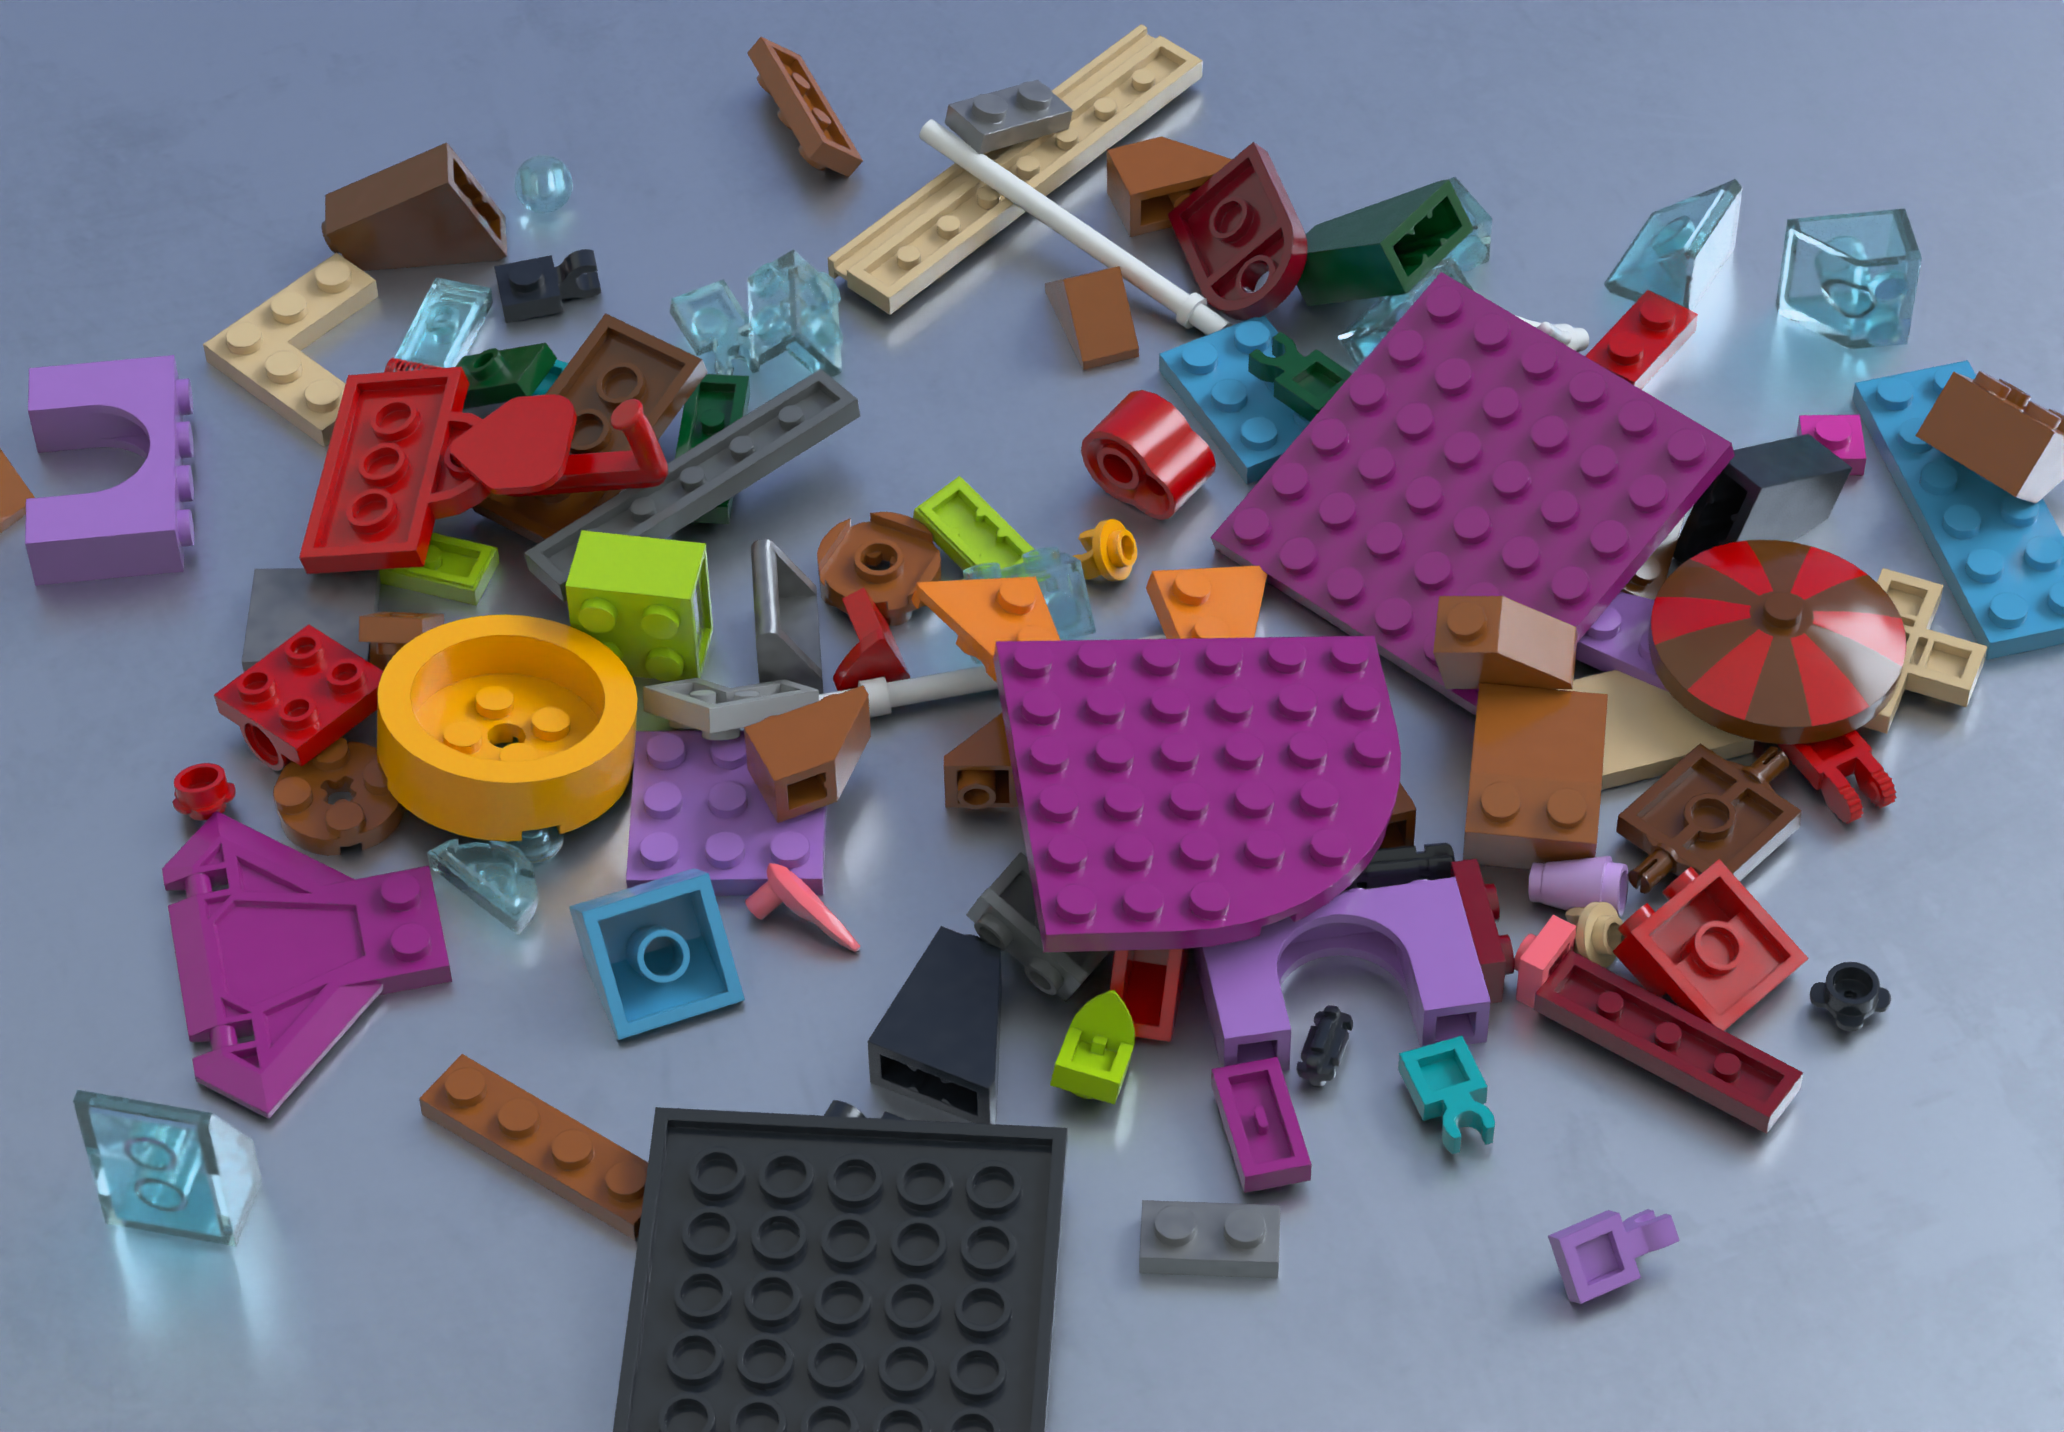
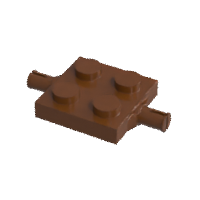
M1701 743L1697 745L1618 815L1616 832L1649 855L1635 869L1628 873L1631 885L1635 889H1638L1640 886V893L1647 894L1669 873L1680 876L1692 866L1700 875L1719 859L1739 881L1746 877L1800 828L1802 810L1776 794L1769 784L1789 767V760L1785 753L1781 750L1777 754L1778 748L1771 746L1750 766H1743L1723 759Z

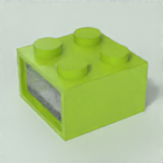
M581 530L565 586L570 626L587 633L611 649L625 664L632 677L657 679L664 682L701 678L713 632L706 543Z

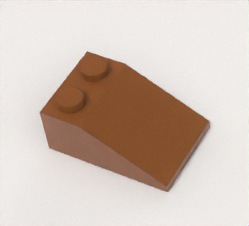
M1479 683L1463 860L1477 859L1479 865L1531 870L1533 863L1595 857L1602 789L1608 694Z

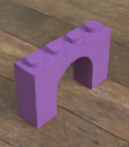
M168 355L29 368L28 413L38 453L111 447L134 452L146 459L133 476L112 488L92 493L26 499L25 546L35 586L184 572V547L194 546V526L191 510L184 509L183 502L194 501V486L191 466L183 465V458H192L194 456L191 424L190 421L183 422V415L193 414V397L190 379H179L175 356Z
M1455 877L1437 880L1421 879L1408 884L1372 889H1350L1340 893L1328 904L1299 921L1294 922L1290 917H1287L1278 922L1262 926L1260 936L1238 942L1194 948L1195 962L1220 1067L1278 1057L1282 1071L1290 1070L1291 1026L1281 985L1300 966L1329 956L1361 958L1375 963L1388 971L1399 982L1405 992L1420 1047L1461 1035L1467 1045L1487 1042L1491 1001Z

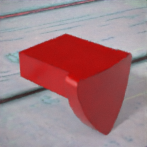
M863 587L842 598L860 642L845 656L833 675L832 679L837 691L857 688L858 681L885 677L886 682L910 679V674L890 627L866 589Z

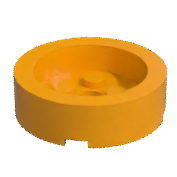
M485 615L449 622L430 629L408 642L392 657L383 671L377 696V762L381 764L388 778L387 788L394 798L415 816L440 829L466 837L490 841H522V831L538 830L553 826L557 827L559 834H563L586 825L605 813L619 800L631 780L634 769L638 700L636 686L625 664L611 649L594 637L571 626L524 615ZM514 737L518 738V743H512ZM499 743H512L504 748L495 746Z

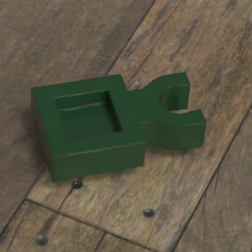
M1279 332L1272 338V355L1275 358L1264 355L1258 349L1249 354L1248 372L1262 381L1274 383V397L1309 422L1314 419L1352 375L1351 372L1317 349L1306 357L1298 352L1294 341L1282 332Z

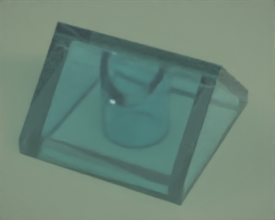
M1736 179L1652 212L1605 281L1604 285L1609 292L1636 302L1647 290H1650L1694 311L1735 249L1742 196V186Z

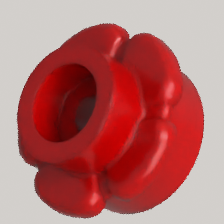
M201 763L192 765L179 772L175 777L174 795L176 798L172 803L175 810L181 814H189L195 820H208L214 812L223 813L226 810V803L232 801L235 797V785L227 782L224 769L217 764Z

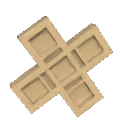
M1882 568L1877 583L1889 595L1901 616L1906 635V655L1900 681L1893 697L1876 717L1862 727L1887 734L1905 689L1967 707L1985 661L1987 646L1929 630L1941 601L1943 585Z

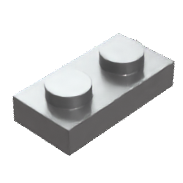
M1034 80L951 103L948 105L945 124L978 154H983L1069 129L1073 109L1057 97L1049 87L1042 84L1039 80Z
M1142 1200L1139 1273L1278 1278L1280 1205Z

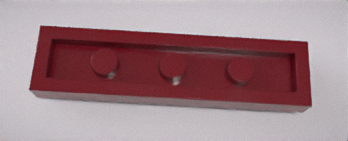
M1571 950L1551 973L1542 987L1535 993V1011L1766 1134L1801 1089L1803 1072Z

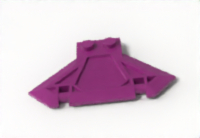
M216 811L162 868L165 890H186L187 896L184 900L168 905L189 1041L210 1042L212 1049L210 1052L192 1058L196 1082L268 1119L377 996L452 982L429 865L353 879ZM229 885L228 889L212 891V887ZM253 1035L255 1037V1041L238 1044V1038Z

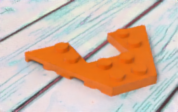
M1260 566L1158 570L1151 572L1146 590L1166 639L1254 638L1267 573ZM1036 576L917 582L911 599L917 609L927 606L958 635L956 645L965 654L979 659L984 664L986 673L996 683L997 679L993 661L996 641L1060 640Z

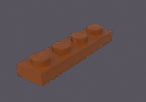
M463 1054L419 1098L423 1116L631 1239L636 1240L638 1238L648 1168L647 1161Z

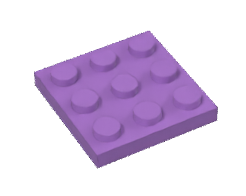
M740 730L738 738L729 740L704 739L702 731H636L626 872L627 888L695 868L709 873L715 896H750L768 881L767 867L769 863L788 868L808 885L816 895H823L827 806L777 823L747 769L744 730Z

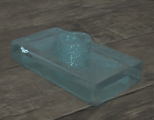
M435 278L394 358L442 368L455 367L463 356H467L493 304L491 288Z

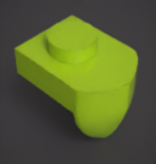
M1114 990L1089 1000L1075 1014L1057 1057L1050 1086L1070 1091L1084 1099H1097L1115 1105L1130 1065L1135 1045V1028L1130 1012Z

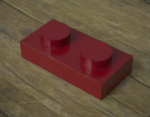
M1477 859L1451 862L1450 878L1455 877L1490 997V1004L1501 1003L1505 975L1514 973V953L1509 935H1499L1496 923L1500 919L1496 887L1493 883L1484 884Z

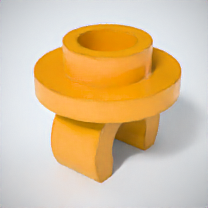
M1116 519L1103 520L1097 524L1095 529H1089L1080 533L1078 539L1087 553L1073 555L1069 562L1081 579L1089 580L1102 575L1108 581L1114 582L1124 580L1129 576L1137 558V545L1132 533L1126 530L1120 521Z

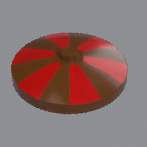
M1762 539L1732 542L1703 551L1684 562L1669 575L1661 586L1652 608L1648 634L1650 657L1656 674L1672 697L1685 709L1709 725L1724 732L1754 741L1774 744H1807L1825 741L1845 735L1868 723L1886 707L1893 697L1900 681L1906 655V635L1901 616L1889 595L1874 579L1854 564L1830 552L1809 545L1781 540Z

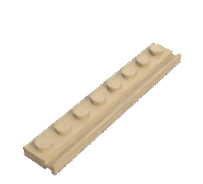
M1140 24L1052 90L1057 97L1073 109L1069 129L983 154L1044 196H1047L1201 79L1203 60L1161 35L1156 39L1147 34V27ZM954 163L828 257L829 276L834 279L840 276L847 280L849 289L891 315L1026 211Z

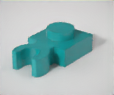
M1462 1035L1399 1053L1398 1071L1422 1120L1426 1121L1442 1116L1441 1138L1443 1145L1451 1154L1460 1153L1462 1136L1459 1129L1463 1127L1476 1129L1480 1133L1485 1145L1493 1143L1495 1119L1491 1110L1484 1105L1487 1101L1488 1086Z

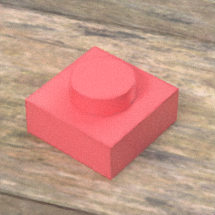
M1552 915L1537 936L1530 933L1525 937L1514 958V970L1518 971L1517 1001L1534 1009L1535 993L1542 987L1570 950L1574 952L1576 925Z

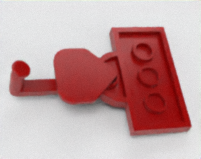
M462 367L348 375L299 559L307 574L424 567L435 520L459 515L480 504L490 493L521 497L622 490L627 488H651L664 483L668 475V464L655 432L643 413V405L636 399L622 402L611 415V425L614 429L623 431L631 450L569 455L577 414L571 401L564 396L549 394L516 397L507 401L482 419L472 413L462 412L469 386V381Z

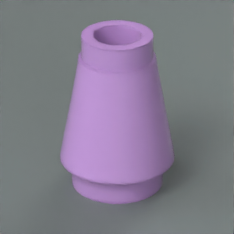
M1611 856L1533 863L1529 875V900L1566 911L1574 907H1586L1591 902H1607L1615 908L1618 916H1622L1625 911L1628 895V867L1623 863H1613Z

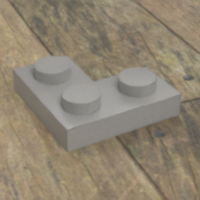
M700 678L643 686L644 712L668 719L669 726L672 728H695L701 730L702 737L709 740L738 738L740 736V728L760 722L769 716L780 715L819 701L818 689L786 679L728 688Z

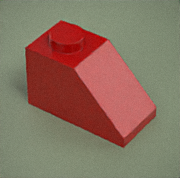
M1189 948L1115 951L1110 990H1114L1119 995L1130 1012L1135 1028V1037L1167 1042L1172 1041L1187 969Z

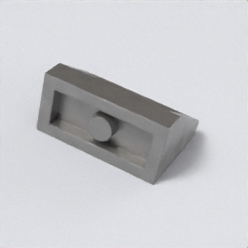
M759 539L751 545L759 683L786 679L818 689L819 694H823L817 587L773 541Z

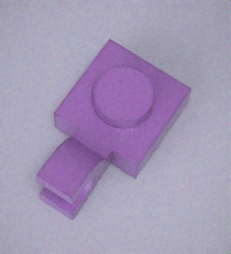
M1650 1209L1637 1213L1623 1222L1620 1213L1607 1210L1548 1235L1569 1301L1579 1304L1640 1279L1641 1276L1635 1258L1680 1241L1672 1216L1663 1214L1656 1217L1654 1210Z

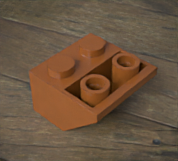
M1979 371L1974 379L1953 372L1915 435L2011 495L2035 504L2064 479V415L2050 408L2047 410L2029 401L2031 396L2002 379L1997 380L1982 371Z

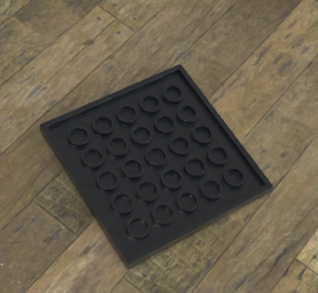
M656 1107L613 1432H1046L1068 1128Z

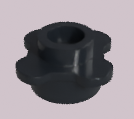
M1843 962L1830 969L1825 983L1818 982L1811 987L1810 1001L1814 1006L1825 1008L1836 1019V1024L1839 1028L1846 1031H1857L1863 1027L1864 1019L1874 1012H1885L1888 1010L1891 995L1887 989L1880 987L1879 978L1871 968L1857 962Z

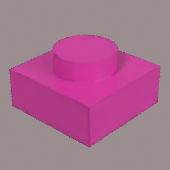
M1799 415L1797 436L1811 435L1852 467L1849 475H1864L1867 458L1860 415Z

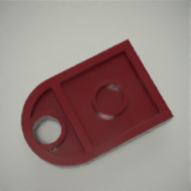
M1252 142L1167 214L1204 298L1207 299L1209 304L1232 319L1243 321L1253 317L1260 318L1270 313L1291 294L1303 273L1308 251L1305 231L1268 152L1255 142ZM1269 271L1267 281L1255 292L1258 280Z

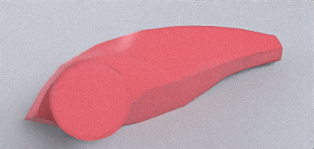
M769 863L766 872L768 881L745 900L746 906L755 917L763 920L781 903H784L796 915L814 923L827 936L854 953L860 949V945L808 885L788 868L779 864Z

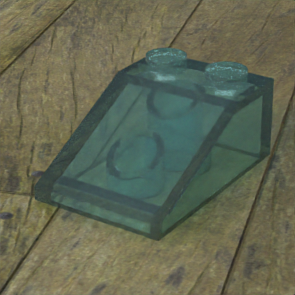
M77 1090L73 1103L105 1224L237 1247L262 1182L255 1146L251 1138L210 1112Z

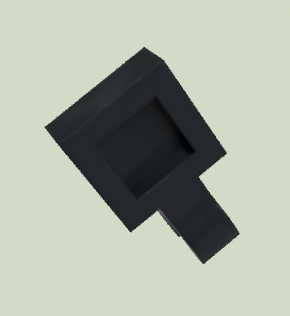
M590 249L572 252L556 267H554L552 255L494 266L506 323L564 312L562 299L575 297L590 298L602 293L598 273L596 272L598 270L594 251Z

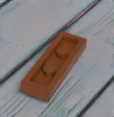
M760 37L747 54L759 73L757 76L758 83L774 98L780 109L777 112L779 119L794 132L801 144L798 147L800 155L818 170L824 171L826 168H830L850 177L863 160L801 55Z

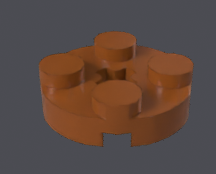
M870 513V522H861L854 526H851V518L840 522L824 536L817 552L820 592L823 601L848 614L842 598L864 587L889 626L904 624L912 617V611L917 609L911 600L917 582L941 581L940 551L933 544L932 533L921 522L899 513ZM882 560L890 562V568L881 571L871 570L866 566H877Z
M340 737L301 767L292 760L286 765L273 788V797L282 829L292 843L314 854L335 856L341 855L340 847L353 846L361 843L362 851L374 847L395 831L403 818L404 807L387 788L388 778L381 764L377 762V748L360 742H347L344 737ZM338 792H349L353 797L350 801L339 799L334 804L328 803V797Z

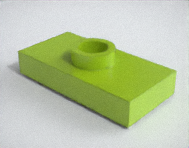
M960 476L914 509L913 518L928 528L933 535V541L972 580L1030 577L1041 569L1043 557Z

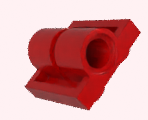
M308 624L215 693L214 698L219 713L240 726L247 745L256 757L269 768L280 771L291 760L301 767L375 712L377 710L378 687L383 671Z

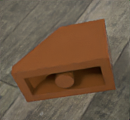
M1162 136L1107 149V194L1129 237L1170 228L1172 224L1167 214L1232 159Z
M1439 596L1433 654L1446 689H1479V683L1573 690L1578 632L1573 625L1504 596Z

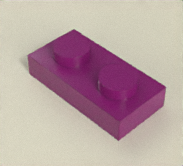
M1278 1057L1212 1069L1211 1086L1244 1193L1311 1181L1312 1164Z

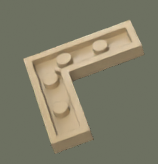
M336 252L205 342L203 347L206 361L320 445L326 447L330 444L346 383L309 358L301 350L378 298L376 280Z

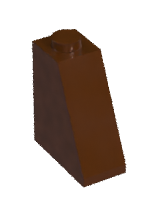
M447 142L325 195V221L321 224L325 242L333 253H341L345 259L362 271L489 262L507 257L506 216Z

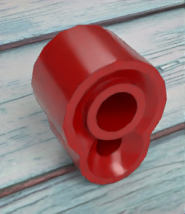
M1144 390L1130 392L1082 440L1081 454L1083 462L1093 480L1106 493L1117 500L1134 505L1146 515L1159 520L1169 519L1213 475L1216 468L1214 454L1210 447L1191 429L1181 412L1172 403L1158 394Z

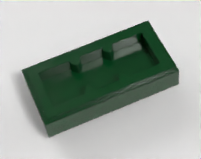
M547 343L504 350L491 348L480 354L463 356L455 366L463 368L469 381L463 409L506 403L516 397L532 396L554 366L557 357Z

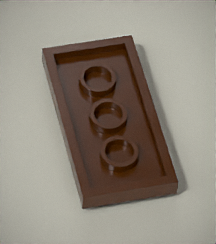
M605 313L545 395L555 394L566 397L571 401L576 411L577 421L569 455L629 451L631 448L623 431L616 430L611 425V415L616 407L629 399L639 400L643 405V413L649 420L657 440H659L708 371L701 358ZM622 490L521 497L490 493L480 504L472 507L474 512L539 544L615 497Z

